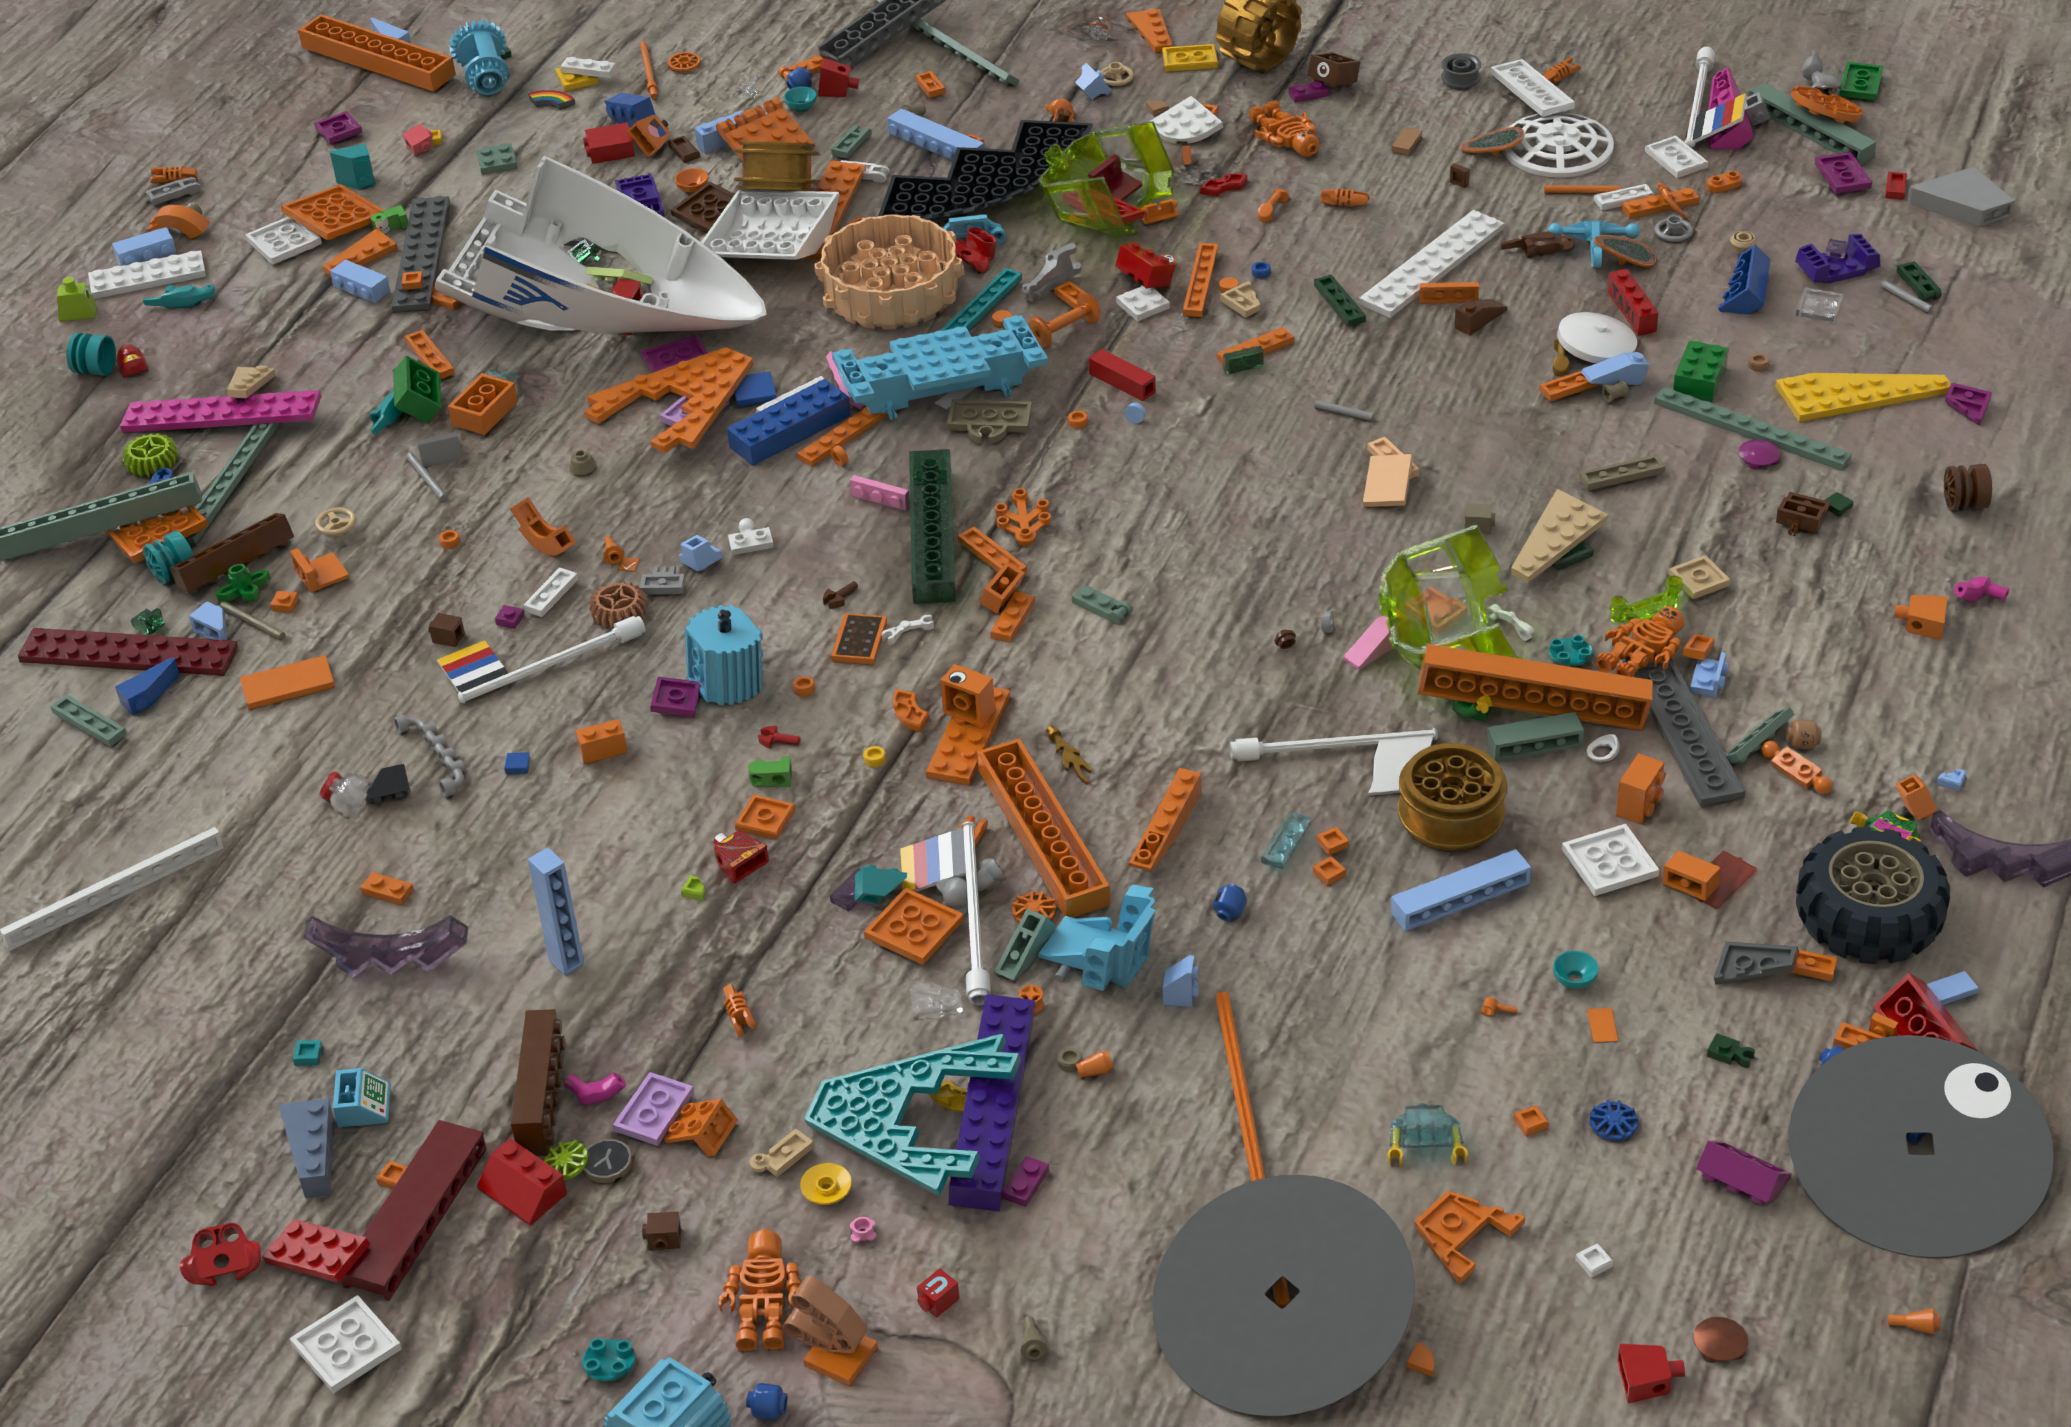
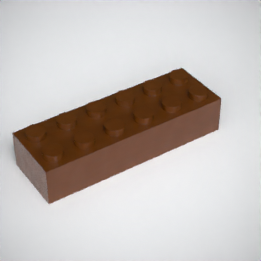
M555 1009L526 1010L511 1127L515 1142L535 1156H547L549 1154L550 1145H554L552 1126H556L557 1123L554 1107L559 1105V1094L556 1090L561 1087L559 1069H563V1055L561 1051L565 1050L566 1042L565 1036H561L562 1021L557 1019Z

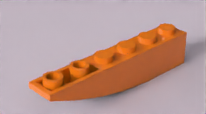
M1179 767L1129 861V866L1151 872L1166 855L1202 793L1200 772Z

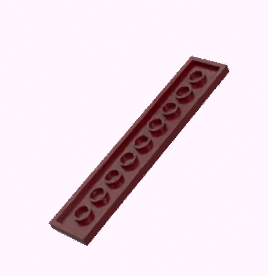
M33 628L18 654L19 662L146 671L174 657L179 673L225 676L238 649L237 641Z

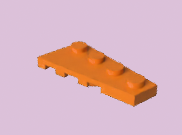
M1160 9L1126 13V20L1128 22L1131 21L1132 27L1139 31V35L1146 39V43L1155 53L1162 52L1163 47H1172Z
M376 228L324 264V272L331 277L330 270L344 260L364 266L398 250L397 243Z

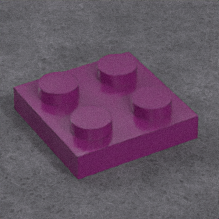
M347 111L314 123L315 129L329 144H335L346 138H352L357 134L363 133L361 126Z
M658 676L650 712L695 717L701 685L698 681Z

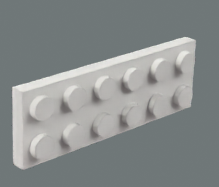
M1523 59L1490 67L1491 75L1542 117H1548L1559 112L1564 113L1575 108V101Z
M199 250L159 259L153 258L144 262H134L124 266H114L104 270H95L89 272L88 275L91 294L94 299L202 278L206 277L202 253Z

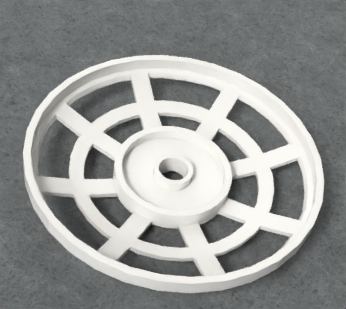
M1565 112L1551 114L1548 117L1534 114L1524 117L1509 126L1519 127L1525 125L1522 128L1524 133L1531 126L1538 128L1536 133L1525 134L1524 139L1520 142L1528 153L1520 158L1511 148L1503 150L1506 158L1519 169L1539 176L1565 178L1588 174L1605 165L1613 154L1614 141L1610 132L1603 125L1588 117ZM1545 120H1553V123L1542 124L1538 122ZM1561 120H1569L1576 123L1568 124L1561 122ZM1584 126L1590 133H1582L1578 128ZM1591 126L1600 130L1606 137L1597 135ZM1536 138L1537 145L1532 147L1526 139ZM1581 138L1592 139L1587 147L1580 144ZM1597 141L1608 143L1606 151L1599 158L1591 152L1596 146ZM1543 149V150H1546V151H1549V152H1554V153H1556V154L1546 153V152H1542V151H1540V150ZM1574 149L1579 150L1574 153L1564 154V152H1569ZM1534 155L1556 160L1557 168L1540 166L1528 161ZM1585 155L1592 161L1581 166L1564 168V160L1575 159Z

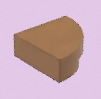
M1146 101V108L1153 116L1169 110V105L1162 101Z

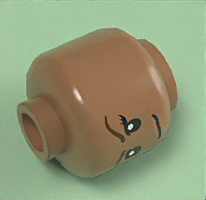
M1794 720L1791 727L1786 729V740L1790 741L1794 749L1813 750L1821 742V727L1817 726L1813 720Z

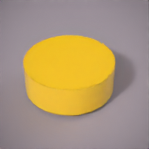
M878 746L867 748L863 753L864 763L869 767L882 766L886 762L885 750Z

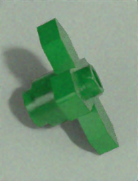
M244 564L232 566L226 578L228 585L219 588L215 594L218 602H229L239 596L244 601L257 600L260 595L259 587L266 585L271 579L269 571H256L250 574L249 569Z

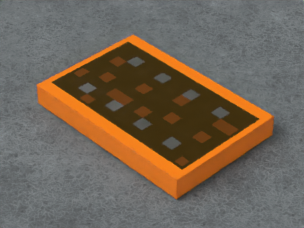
M844 613L831 654L832 662L874 665L882 641L881 634L887 625V616Z

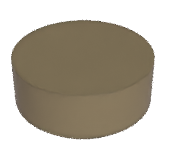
M1075 1048L1061 1050L1057 1056L1059 1068L1065 1072L1077 1071L1076 1064L1082 1061V1053Z

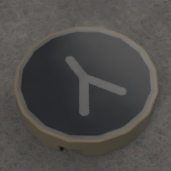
M603 1139L594 1142L586 1148L589 1158L583 1172L591 1181L612 1183L615 1182L616 1178L626 1176L632 1168L633 1159L631 1151L622 1141Z

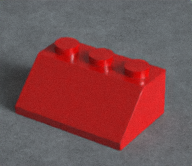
M511 1138L491 1154L477 1184L478 1190L530 1226L567 1195L563 1174Z

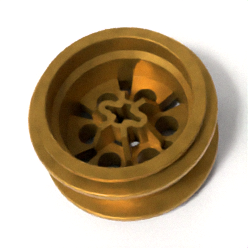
M741 141L739 145H743V149H734V153L743 154L742 177H734V181L742 182V186H738V189L814 191L815 188H811V184H819V180H811V156L820 155V152L812 151V147H815V144Z
M1460 743L1437 744L1419 751L1403 767L1399 776L1401 796L1398 801V816L1404 828L1421 844L1441 851L1457 852L1470 850L1486 843L1502 827L1506 813L1504 799L1507 793V779L1502 768L1483 750Z

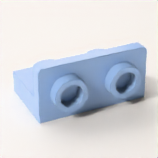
M1721 652L1719 661L1711 659L1697 660L1690 686L1691 693L1717 698L1719 689L1724 688L1725 676L1722 675H1727L1729 662L1725 661L1726 653Z

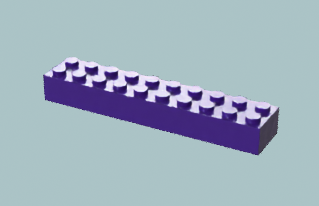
M990 994L985 996L977 1040L1003 1034L1006 1043L1002 1052L1019 1053L1021 1063L1014 1079L970 1077L956 1150L977 1151L980 1160L972 1178H950L949 1205L1000 1212L1034 1021L1035 1000Z

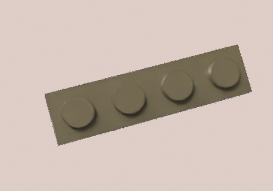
M1656 454L1582 471L1579 474V479L1587 491L1663 474L1665 473L1666 466Z

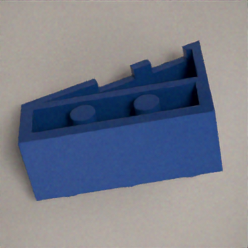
M620 93L605 100L606 112L610 118L619 124L628 123L629 128L641 119L656 115L650 97Z

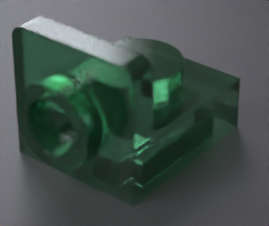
M583 239L567 251L570 256L580 263L586 261L591 255L596 261L600 260L597 254L599 252L598 248L593 242L590 244L586 239Z
M155 608L153 611L145 609L130 620L134 628L146 635H151L165 625L161 610Z

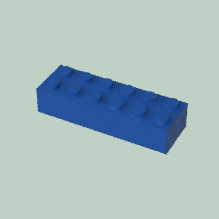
M826 379L818 381L728 427L729 447L754 466L851 416L849 396Z

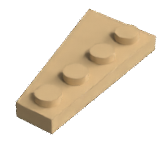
M257 366L256 368L237 367L227 388V397H249L275 377V369H270L267 366Z

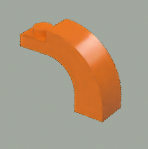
M529 497L510 508L521 525L518 529L532 546L546 555L556 556L577 543L566 525L560 528L549 525L542 518Z

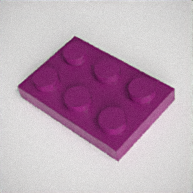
M1851 152L1815 157L1814 164L1835 194L1871 189L1872 181Z
M696 335L641 351V357L651 373L676 365L681 361H687L707 354V351Z

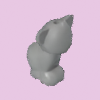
M1812 49L1811 56L1804 61L1802 67L1803 77L1811 80L1813 84L1811 87L1820 89L1823 94L1830 96V93L1835 94V91L1841 87L1840 81L1834 75L1822 73V61L1818 53Z
M986 858L979 865V870L977 871L978 892L992 890L1002 881L1007 880V877L994 858ZM959 877L945 878L938 881L936 887L942 893L946 904L965 915L968 910L967 881Z

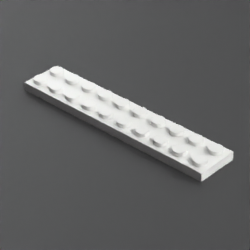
M1472 210L1359 297V305L1391 318L1419 296L1420 283H1436L1504 230V222L1484 215L1479 211Z

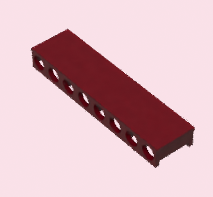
M442 1120L437 1121L362 1235L368 1239L371 1245L342 1278L344 1288L348 1289L350 1286L383 1295L385 1300L390 1301L487 1150L482 1131ZM467 1162L466 1169H465V1171H464V1173H463L464 1165H465V1163ZM441 1200H442V1206H441V1208H440V1210H439V1205H440V1202H441ZM430 1222L429 1227L426 1230L427 1223ZM418 1238L417 1245L414 1249L415 1241ZM402 1261H405L404 1266L401 1269ZM391 1278H392V1284H391L390 1288L388 1289L389 1282H390V1280H391Z

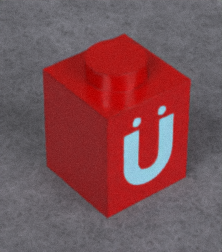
M940 1268L917 1286V1302L925 1312L929 1311L936 1318L960 1299L958 1282Z

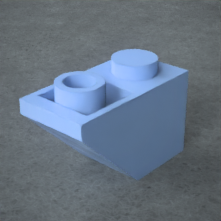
M1193 955L1187 956L1165 970L1163 1005L1193 1006V999L1198 997L1199 983L1195 982L1198 981L1199 966H1194Z

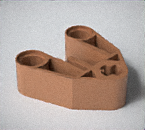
M813 1276L805 1277L792 1296L791 1302L795 1308L783 1324V1330L789 1337L827 1352L853 1353L867 1332L866 1324L851 1305Z

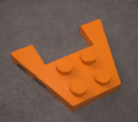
M1447 1190L1414 1221V1228L1456 1282L1461 1284L1475 1271L1476 1264L1458 1251L1488 1223L1511 1237L1525 1224V1216L1518 1213L1514 1216L1505 1213L1503 1208L1497 1206L1490 1208L1479 1204V1200Z

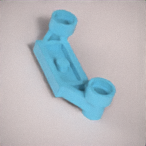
M987 215L949 218V222L943 227L946 231H952L956 238L967 237L968 229L974 227L980 228L997 239L996 244H1001L1006 239L1002 226L989 220Z

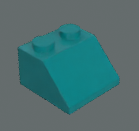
M366 143L330 151L337 184L355 189L375 186Z

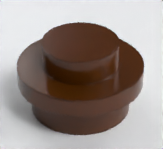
M1285 629L1277 633L1274 642L1280 649H1288L1295 644L1296 635L1294 631Z

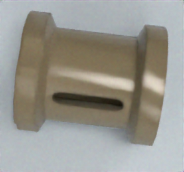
M1619 380L1617 384L1602 386V396L1607 403L1619 397L1625 398L1629 393L1628 386L1624 380Z

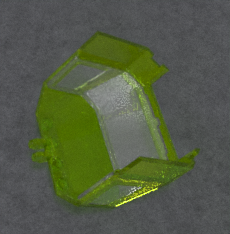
M1154 121L1095 130L1073 141L1064 151H1062L1058 144L1054 143L1050 150L1045 152L1046 161L1051 166L1040 176L1038 182L1058 220L1072 226L1079 224L1117 238L1139 235L1136 229L1129 228L1133 222L1123 223L1104 177L1089 179L1088 173L1113 154L1120 156L1122 171L1142 182V187L1126 198L1124 202L1137 208H1143V205L1150 204L1154 198L1173 196L1170 179L1174 178V169Z
M1477 524L1399 551L1381 575L1382 585L1379 586L1381 593L1378 594L1377 598L1382 616L1389 618L1386 619V625L1392 634L1389 637L1391 647L1397 649L1401 657L1420 670L1427 644L1523 659L1522 655H1516L1499 623L1489 626L1484 599L1507 592L1508 588L1506 583L1501 584L1497 574L1501 571L1500 566Z

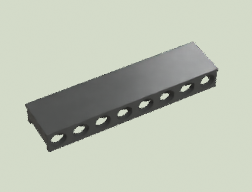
M883 0L818 45L820 56L852 67L946 0Z

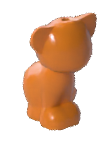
M1057 99L1052 101L1051 104L1044 105L1046 110L1054 117L1052 121L1075 122L1073 116H1075L1076 112L1073 111V106L1066 99Z

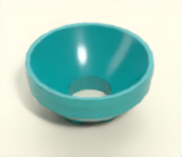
M795 87L789 89L784 94L786 105L795 112L808 111L817 100L816 91L809 87Z
M1571 950L1561 953L1556 957L1553 964V972L1556 980L1570 989H1580L1594 983L1598 975V963L1588 953ZM1570 975H1578L1582 979L1574 982L1569 980L1568 977Z

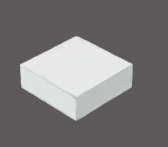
M1598 1243L1576 1254L1575 1260L1591 1278L1613 1267V1260Z

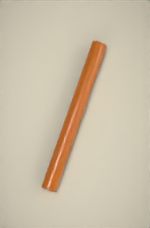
M1544 185V193H1606L1621 189V186Z

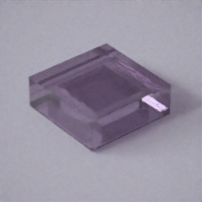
M1829 239L1825 255L1845 258L1849 242Z

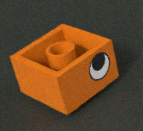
M956 664L941 678L943 713L982 727L995 712L993 678Z

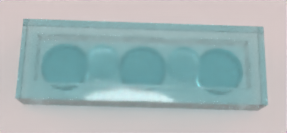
M1289 811L1262 854L1261 863L1283 870L1309 828L1311 818Z

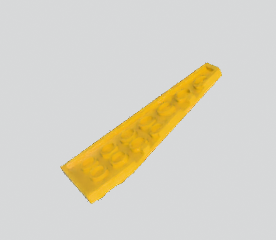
M1807 373L1776 380L1775 387L1798 421L1802 422L1945 395L1950 388L1951 382L1945 375Z

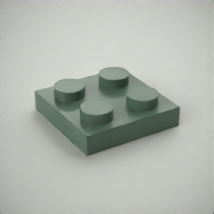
M512 143L483 147L476 150L482 175L517 169Z

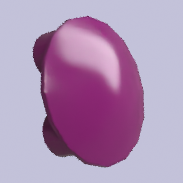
M1759 439L1744 442L1739 447L1738 452L1740 458L1748 463V467L1751 469L1778 464L1781 453L1774 443Z

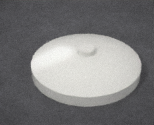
M1579 312L1570 314L1561 320L1557 331V338L1560 344L1569 353L1592 363H1599L1622 353H1633L1637 347V338L1627 325L1615 318L1599 313Z

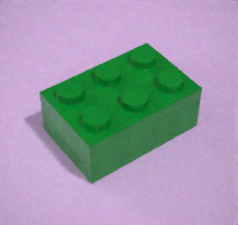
M1689 340L1674 375L1673 390L1700 400L1713 402L1727 368L1729 348Z
M405 356L393 371L394 407L401 412L414 416L419 421L429 424L442 408L440 372Z

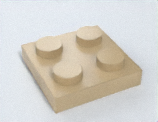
M1706 555L1669 568L1668 575L1693 600L1730 586V578Z

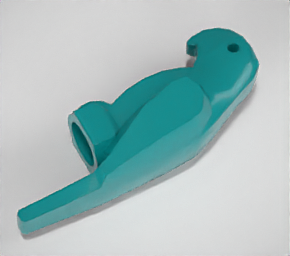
M213 284L204 285L202 288L196 286L177 288L169 285L162 296L144 298L143 302L145 306H163L165 308L194 307L203 300L214 298L216 289Z
M394 390L379 404L377 410H372L369 413L371 421L375 424L371 428L373 435H377L383 428L391 425L402 414L401 411L394 407Z

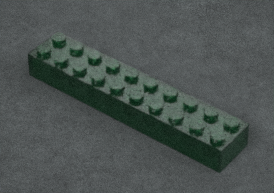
M950 449L909 451L913 604L955 602L956 578Z

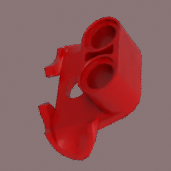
M969 228L966 242L959 239L955 243L956 257L973 266L978 272L985 273L989 268V261L995 257L997 239L980 228Z
M226 1223L199 1230L192 1240L191 1255L183 1258L180 1262L181 1274L186 1281L194 1285L215 1286L217 1282L213 1277L236 1272L235 1279L241 1280L259 1267L261 1262L260 1244L257 1241H248L242 1228L236 1223ZM233 1234H238V1235H239L238 1238H237L235 1241H233V1242H228V1241H227V1239H228V1237H229L230 1235H233ZM205 1241H213L209 1247H201ZM228 1256L229 1264L226 1267L217 1268L215 1266L217 1257Z

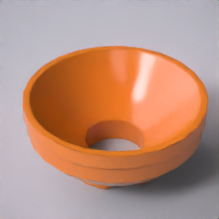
M689 168L680 171L675 176V183L678 189L691 195L707 184L709 177L707 172L702 169Z

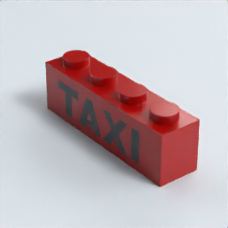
M1628 269L1610 272L1607 292L1637 335L1657 332L1658 311Z

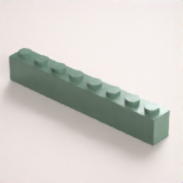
M1762 83L1749 90V96L1760 92L1772 120L1836 154L1851 152L1860 165L1875 157L1877 142L1842 123L1836 122L1829 116L1810 113L1809 108L1797 106L1795 104L1796 101L1791 96L1766 83Z

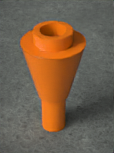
M607 536L604 539L606 544L604 560L611 565L619 564L624 559V551L613 542L612 537Z
M1934 1308L1908 1313L1907 1315L1889 1314L1888 1325L1907 1326L1910 1329L1935 1335V1330H1940V1314L1935 1313Z

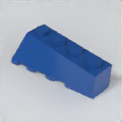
M1756 244L1740 254L1733 271L1735 274L1728 283L1730 289L1724 292L1722 297L1725 301L1719 304L1718 310L1720 312L1750 314L1763 307L1771 259Z

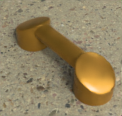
M1555 338L1554 350L1558 352V355L1553 361V374L1565 376L1569 373V360L1566 357L1567 350L1560 344L1558 338Z

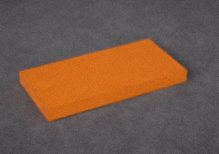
M326 655L240 677L248 710L335 687Z

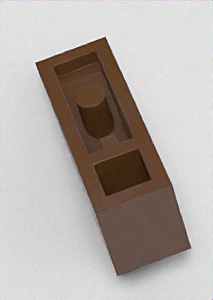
M1493 299L1468 300L1455 309V329L1470 336L1504 313L1508 306Z

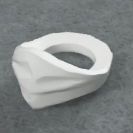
M1614 734L1604 735L1589 744L1587 747L1589 759L1599 763L1614 759L1620 750L1617 736ZM1601 746L1612 748L1610 754L1604 757H1597L1592 752Z

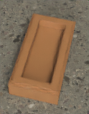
M1404 127L1392 145V152L1409 155L1422 137V131Z

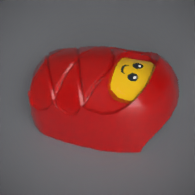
M133 345L120 347L117 352V363L120 374L124 378L148 371L146 359L139 348Z

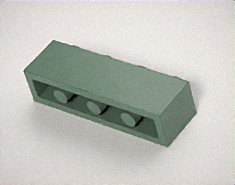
M1576 712L1488 727L1487 746L1496 762L1583 747L1584 729Z

